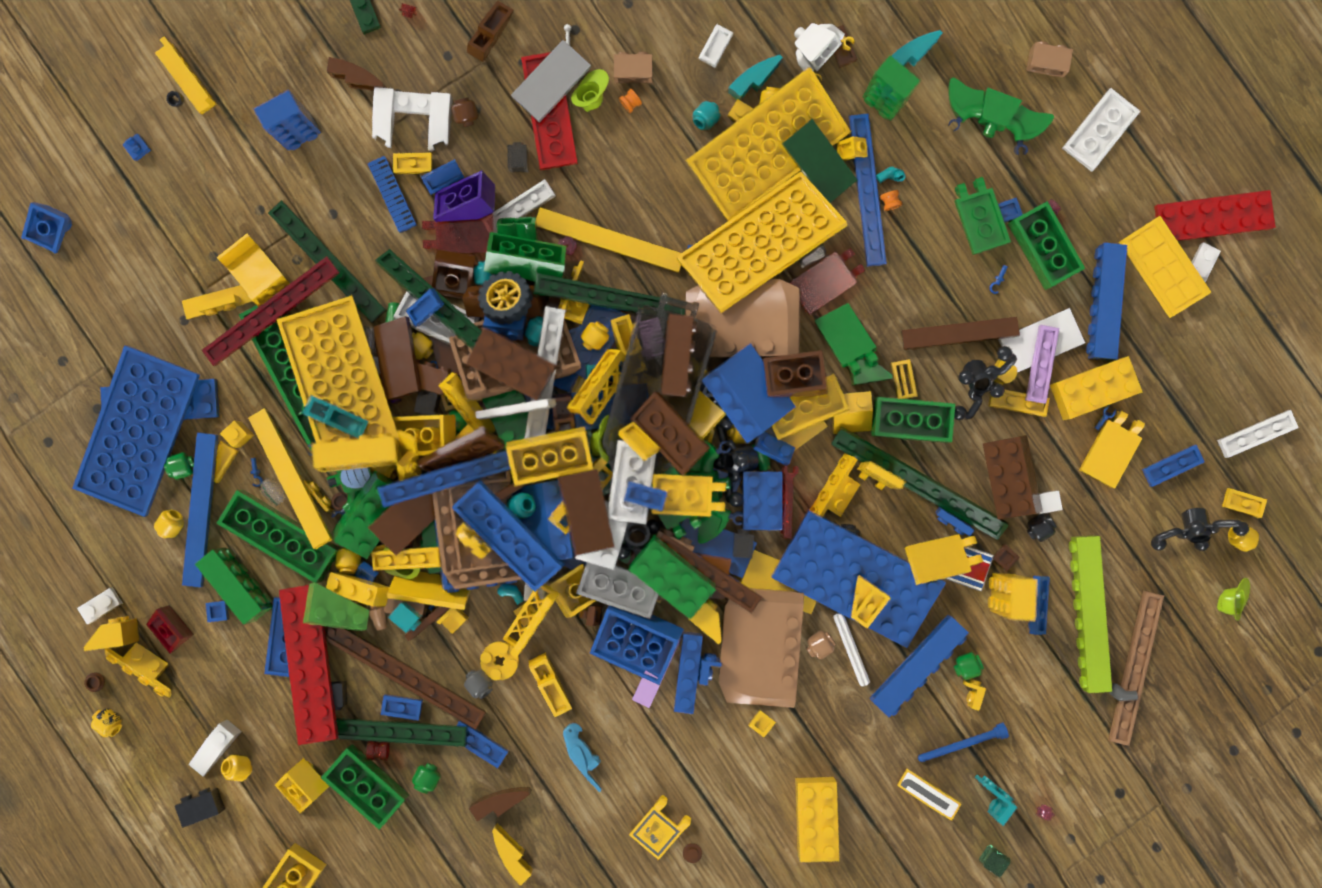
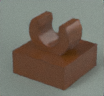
M589 605L588 610L580 611L579 618L587 619L586 625L589 626L601 625L603 606Z

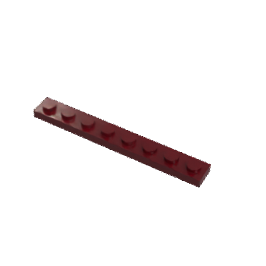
M326 256L201 351L213 366H217L276 322L277 319H280L340 274V272Z

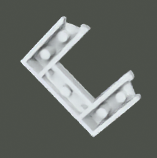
M374 87L373 139L376 140L377 136L386 141L385 146L391 148L395 112L429 115L428 151H434L433 145L442 141L447 146L449 144L453 101L451 94L394 91V89Z

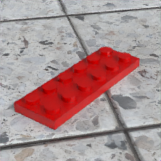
M551 52L521 57L524 78L526 79ZM565 95L540 123L531 115L540 170L578 164L567 97Z
M1270 190L1154 206L1156 218L1161 216L1177 241L1276 228Z

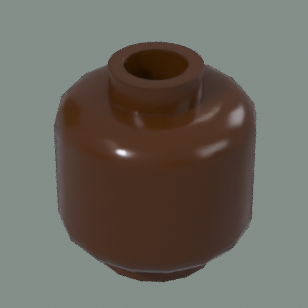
M469 97L454 101L455 104L451 107L455 123L463 124V127L474 125V120H477L479 117L475 102L469 100Z

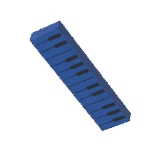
M383 156L367 163L398 232L402 233L417 226L387 158Z

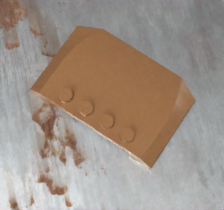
M770 279L722 313L718 311L699 286L686 292V316H694L693 321L697 322L696 333L692 334L691 341H695L694 353L690 354V359L692 357L696 359L730 358L750 343L760 357L799 354L801 289L781 279Z
M526 317V327L529 323V320L536 317ZM565 319L554 379L570 376L581 369V364ZM484 321L473 323L483 331ZM456 335L449 337L467 399L479 400L516 390L466 364L472 350ZM525 336L523 340L514 341L538 354L539 346L530 345Z
M509 470L432 493L442 571L454 589L522 579L493 549L481 559L472 553V548L466 547L456 535V530L465 521L452 508L479 480L493 493L503 489L511 482ZM512 494L501 500L506 506Z
M750 588L762 596L752 613L730 599L727 600L724 606L720 657L722 667L719 670L720 687L727 703L794 708L797 691L804 593Z

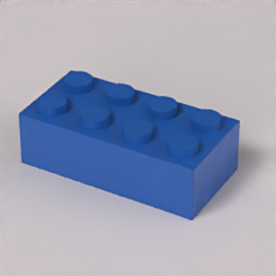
M289 90L254 108L264 130L288 151L299 148L305 141L316 139L317 135L321 133L311 113Z

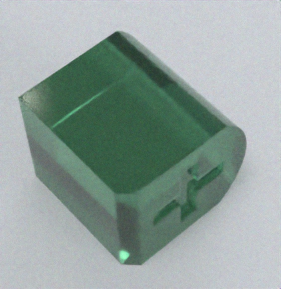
M989 845L980 856L979 862L990 872L1001 878L1010 865V858L994 846Z

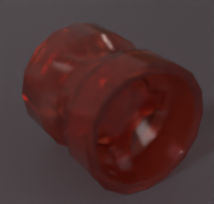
M368 741L366 749L367 760H374L375 758H379L381 761L388 760L390 752L389 742L377 743L376 741Z

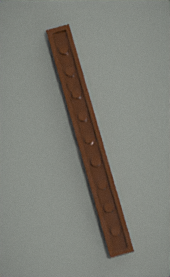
M324 626L327 642L476 730L486 713L485 710L352 631Z

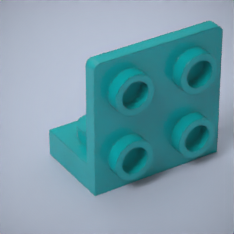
M976 775L975 778L998 797L990 803L987 812L1004 826L1017 809V806L1013 803L1014 799L985 775L982 778Z

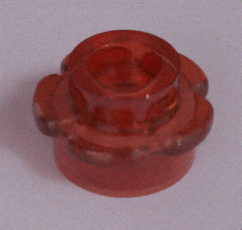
M402 3L401 9H398L402 11V16L413 18V15H417V7Z

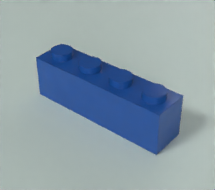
M683 631L674 712L694 713L703 639L701 633Z

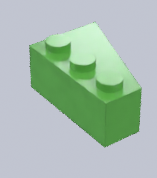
M315 582L309 584L303 623L357 631L367 630L368 609Z

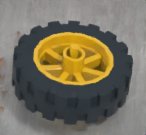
M507 271V273L499 272L496 276H490L488 281L485 280L484 286L479 289L480 296H478V301L482 311L490 321L497 322L500 325H504V323L512 324L515 320H521V317L528 313V308L530 309L532 306L531 300H533L531 290L526 280L517 273L513 274L510 271ZM508 288H514L508 293ZM517 292H519L518 298L512 297ZM500 302L497 308L492 305L494 303Z

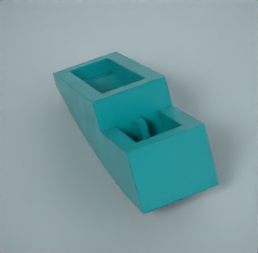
M939 30L917 37L898 49L892 57L903 66L909 62L914 67L939 40L943 32Z
M777 55L752 66L729 86L728 93L736 100L739 99L741 101L751 88L758 92L779 67L783 57Z
M311 395L302 412L304 415L358 439L359 436H362L369 422Z

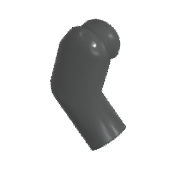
M1112 684V692L1109 693L1118 701L1138 700L1137 691H1126L1120 685Z

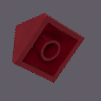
M170 605L158 608L146 624L169 654L194 635Z

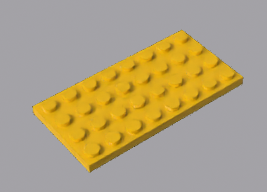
M811 67L805 69L686 159V162L727 222L800 171V168L782 146V143L810 119L814 120L832 146L851 132Z
M800 171L677 256V260L718 311L722 313L847 226V221Z
M353 296L277 319L304 406L310 395L369 421L362 436L370 435L371 438H379V434L390 433L391 436H395L398 439V431ZM308 416L316 444H318V440L329 439L330 442H338L339 438L350 437L351 440H359Z

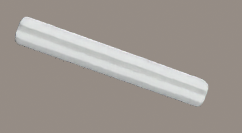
M837 613L833 618L858 682L861 686L868 685L870 680L845 616Z

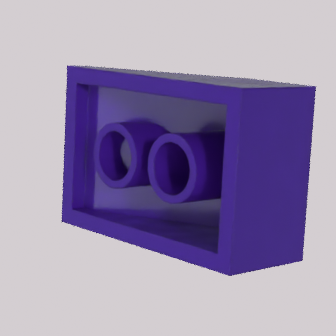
M481 170L435 192L433 220L435 222L472 220L490 215L495 209V184Z

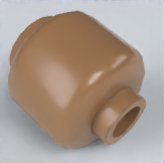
M818 631L807 639L809 646L806 649L812 658L816 656L822 660L834 652L836 643L829 632Z

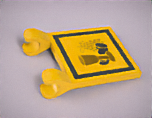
M664 795L660 796L654 806L629 834L658 860L691 824V818L688 815H685L677 825L661 812L668 800Z

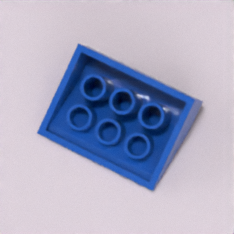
M751 343L701 379L746 443L762 434L796 407L790 397H768L764 361Z
M559 481L524 486L514 492L512 496L528 493L534 498L536 503V509L532 516L520 519V521L558 560L574 558L575 553L570 530L567 534H564L548 520L549 516L563 500ZM566 514L559 521L565 528L568 525Z
M609 605L590 654L660 685L684 629L654 615H651L649 619ZM645 671L658 677V679L645 674Z

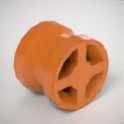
M629 89L625 96L619 97L620 103L629 114L633 112L636 106L642 105L640 98L632 89Z
M893 190L880 196V199L884 202V211H890L903 205L902 201L899 200L898 190Z

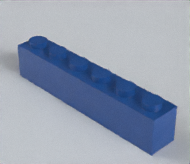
M1103 243L1095 250L1097 262L1093 270L1095 285L1091 291L1093 305L1090 307L1092 320L1088 327L1090 343L1087 344L1086 352L1089 354L1088 359L1103 361L1118 359L1127 245Z
M947 615L869 699L888 717L896 715L901 709L900 705L913 697L915 689L922 687L927 682L926 678L940 668V663L954 653L953 649L957 645L965 642L967 639L966 635L969 632L952 616Z

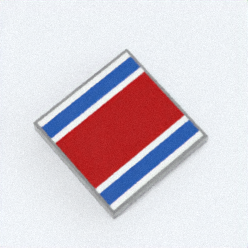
M972 547L964 548L967 558L981 554L983 562L970 566L971 572L944 579L982 592L994 555Z

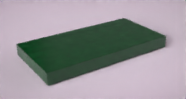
M810 119L782 143V146L803 174L829 203L857 181V178L813 119Z

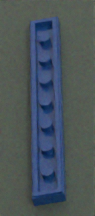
M869 114L849 116L851 137L866 138L868 157L854 158L867 267L886 265Z
M197 433L182 585L203 587L204 575L195 566V563L207 554L218 435Z
M507 449L380 486L378 491L383 507L510 470Z

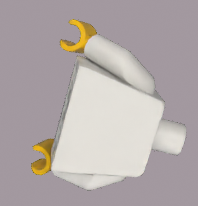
M813 23L806 30L799 27L795 31L798 65L803 71L808 67H811L813 72L814 69L818 71L841 44L845 50L849 51L851 48L846 45V42L849 41L854 44V38L851 36L845 37V34L833 24L817 25ZM816 73L815 75L822 81L821 75Z

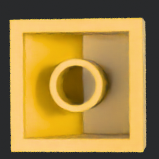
M871 391L843 394L850 410L831 418L833 434H837L841 427L850 432L872 431L873 408Z
M583 564L569 570L547 584L559 593L555 601L566 618H571L596 601L576 594L585 570Z
M708 599L689 620L720 644L721 632L717 605L711 599Z
M129 616L109 619V623L103 624L97 629L84 646V651L119 647L138 642L137 618L129 619Z
M304 758L275 784L277 789L299 813L304 811L329 788V785L321 779L322 776L314 770L313 765Z

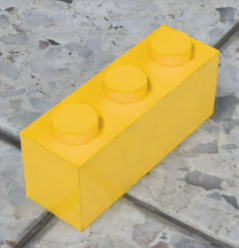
M330 572L326 585L327 589L342 597L373 607H386L388 600L387 592L390 588L340 572Z

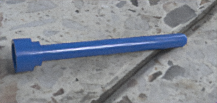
M1004 722L996 724V727L991 731L920 754L918 760L925 762L993 738H1000L1002 740L1008 738L1009 734Z

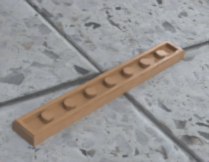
M1147 591L1142 593L1121 687L1126 691H1137L1138 700H1117L1108 739L1111 742L1130 746L1164 599L1163 595Z

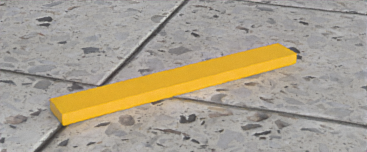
M541 207L536 218L537 228L676 273L680 271L681 264L677 260V256L682 254L680 252Z
M265 408L248 419L312 547L317 549L331 541L332 537L268 410Z

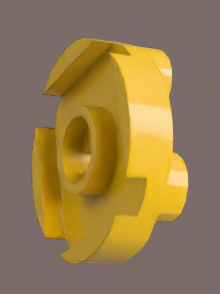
M465 522L456 530V535L466 547L472 548V553L477 557L483 559L492 550Z
M502 641L493 642L484 649L480 656L481 668L492 680L508 679L518 668L519 655L515 658L510 654L514 647L509 643ZM498 655L500 658H505L503 661L504 665L502 666L495 663L497 660L496 656Z

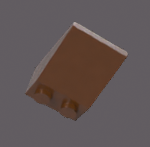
M822 350L763 358L768 397H810L828 394Z

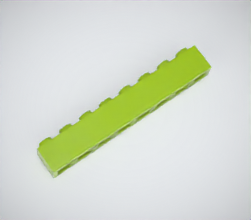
M1100 536L1071 537L1069 550L1072 553L1073 561L1070 562V567L1074 573L1072 589L1075 591L1076 598L1073 601L1075 611H1077L1075 627L1078 630L1079 637L1076 639V644L1080 650L1078 666L1081 669L1082 675L1079 678L1081 688L1088 693L1112 692Z

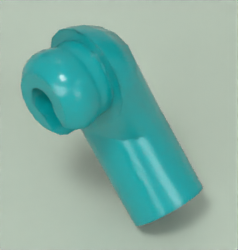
M888 167L876 175L879 183L887 179L902 182L906 177L903 170L895 167Z
M505 583L497 589L499 596H512L517 605L524 601V597L516 585Z

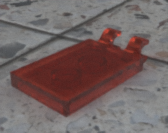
M494 214L472 220L422 221V229H436V240H423V248L436 249V252L439 249L463 254L486 253L490 232H494Z
M851 248L840 256L835 251L789 282V284L801 289L800 303L808 315H811L857 284L854 278L862 274L865 268L860 264L852 271H849L845 266L844 262L855 255Z
M788 466L782 467V530H780V537L792 539L793 478L799 472L798 466H793L791 474L788 472Z

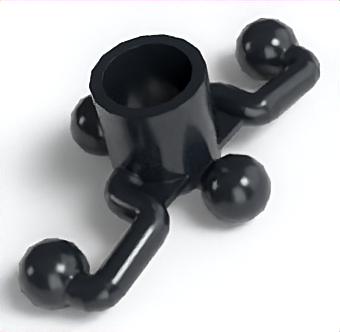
M1003 346L998 349V359L1005 362L1000 368L997 366L987 367L982 360H972L963 367L958 378L962 384L969 386L968 396L974 400V403L968 412L963 406H955L954 419H972L982 405V396L988 391L994 398L1004 395V386L1001 383H994V380L998 375L1005 374L1017 362V356L1011 348Z
M725 415L716 425L720 443L726 442L722 445L725 447V451L728 449L730 451L724 453V455L720 454V457L714 461V467L720 470L725 468L728 471L727 478H730L731 489H726L725 499L731 506L739 507L742 505L744 498L739 492L733 493V482L738 481L740 472L755 470L758 467L759 457L753 446L736 448L733 440H727L725 430L731 429L733 423Z
M1192 508L1181 514L1183 530L1181 528H1173L1159 533L1151 540V546L1157 551L1164 550L1167 546L1166 539L1176 536L1179 539H1187L1194 543V547L1197 550L1205 551L1210 546L1209 540L1212 535L1219 532L1221 528L1233 527V532L1236 535L1245 536L1249 532L1250 527L1241 520H1216L1211 524L1206 509Z
M650 519L646 524L627 523L623 537L626 544H621L618 558H628L631 553L630 550H633L638 555L650 541V534H655L659 531V522ZM639 531L645 535L646 539L641 543H634L630 540V535Z

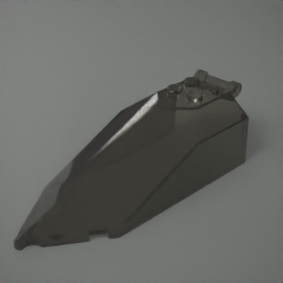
M661 293L658 307L639 304L602 440L612 473L618 440L624 441L618 435L619 430L632 422L630 418L655 391L660 393L667 318L669 314L683 315L665 310V304L691 311L690 316H694L693 321L697 322L696 333L692 334L691 341H695L694 353L690 354L689 361H693L692 373H688L687 380L691 381L690 393H686V397L662 395L682 418L690 424L717 332L715 325L696 318L699 303L686 302ZM660 451L656 453L653 474H663L671 466L674 467Z

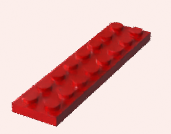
M309 585L279 590L298 745L338 739L324 626L303 623Z

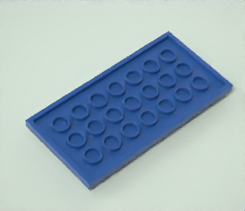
M124 345L72 489L143 517L148 516L165 471L164 464L171 455L200 374L131 346Z
M810 510L806 513L771 575L773 579L800 593H804L809 598L852 620L854 619L851 618L857 577L859 575L891 597L868 628L908 648L946 584L943 579L916 585L908 561Z

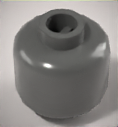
M472 670L465 676L464 687L473 698L483 699L491 693L493 682L483 670Z

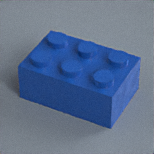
M742 472V495L744 498L742 503V513L744 514V517H742V529L782 530V472Z

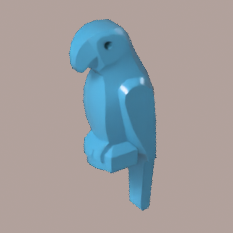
M571 723L563 730L569 757L585 778L600 792L602 788L588 772V770L592 771L601 762L600 757L592 754L585 741L579 738V732H582L581 726L577 723Z

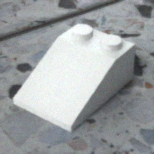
M605 501L606 510H608V501ZM609 519L615 547L575 556V558L614 569L627 522Z

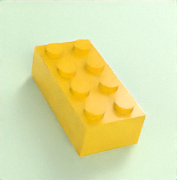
M1129 356L1050 384L1063 420L1075 418L1142 393Z
M455 415L393 417L398 432L401 430L415 437L418 455H428L456 441Z
M585 427L511 441L506 444L514 485L593 470Z
M390 433L379 434V438H371L370 435L359 436V440H351L350 437L339 438L338 442H330L329 439L318 440V444H312L314 469L321 472L397 465L396 463L401 459L399 440L395 436H391Z
M992 573V577L989 578L991 596L988 597V608H990V611L1009 619L1035 621L1037 580L1016 574Z
M795 778L797 847L800 862L839 861L837 782L835 778Z
M294 843L288 849L263 888H312L327 864Z

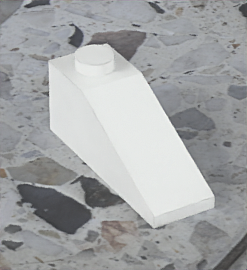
M228 720L219 723L207 737L189 765L204 777L241 731Z

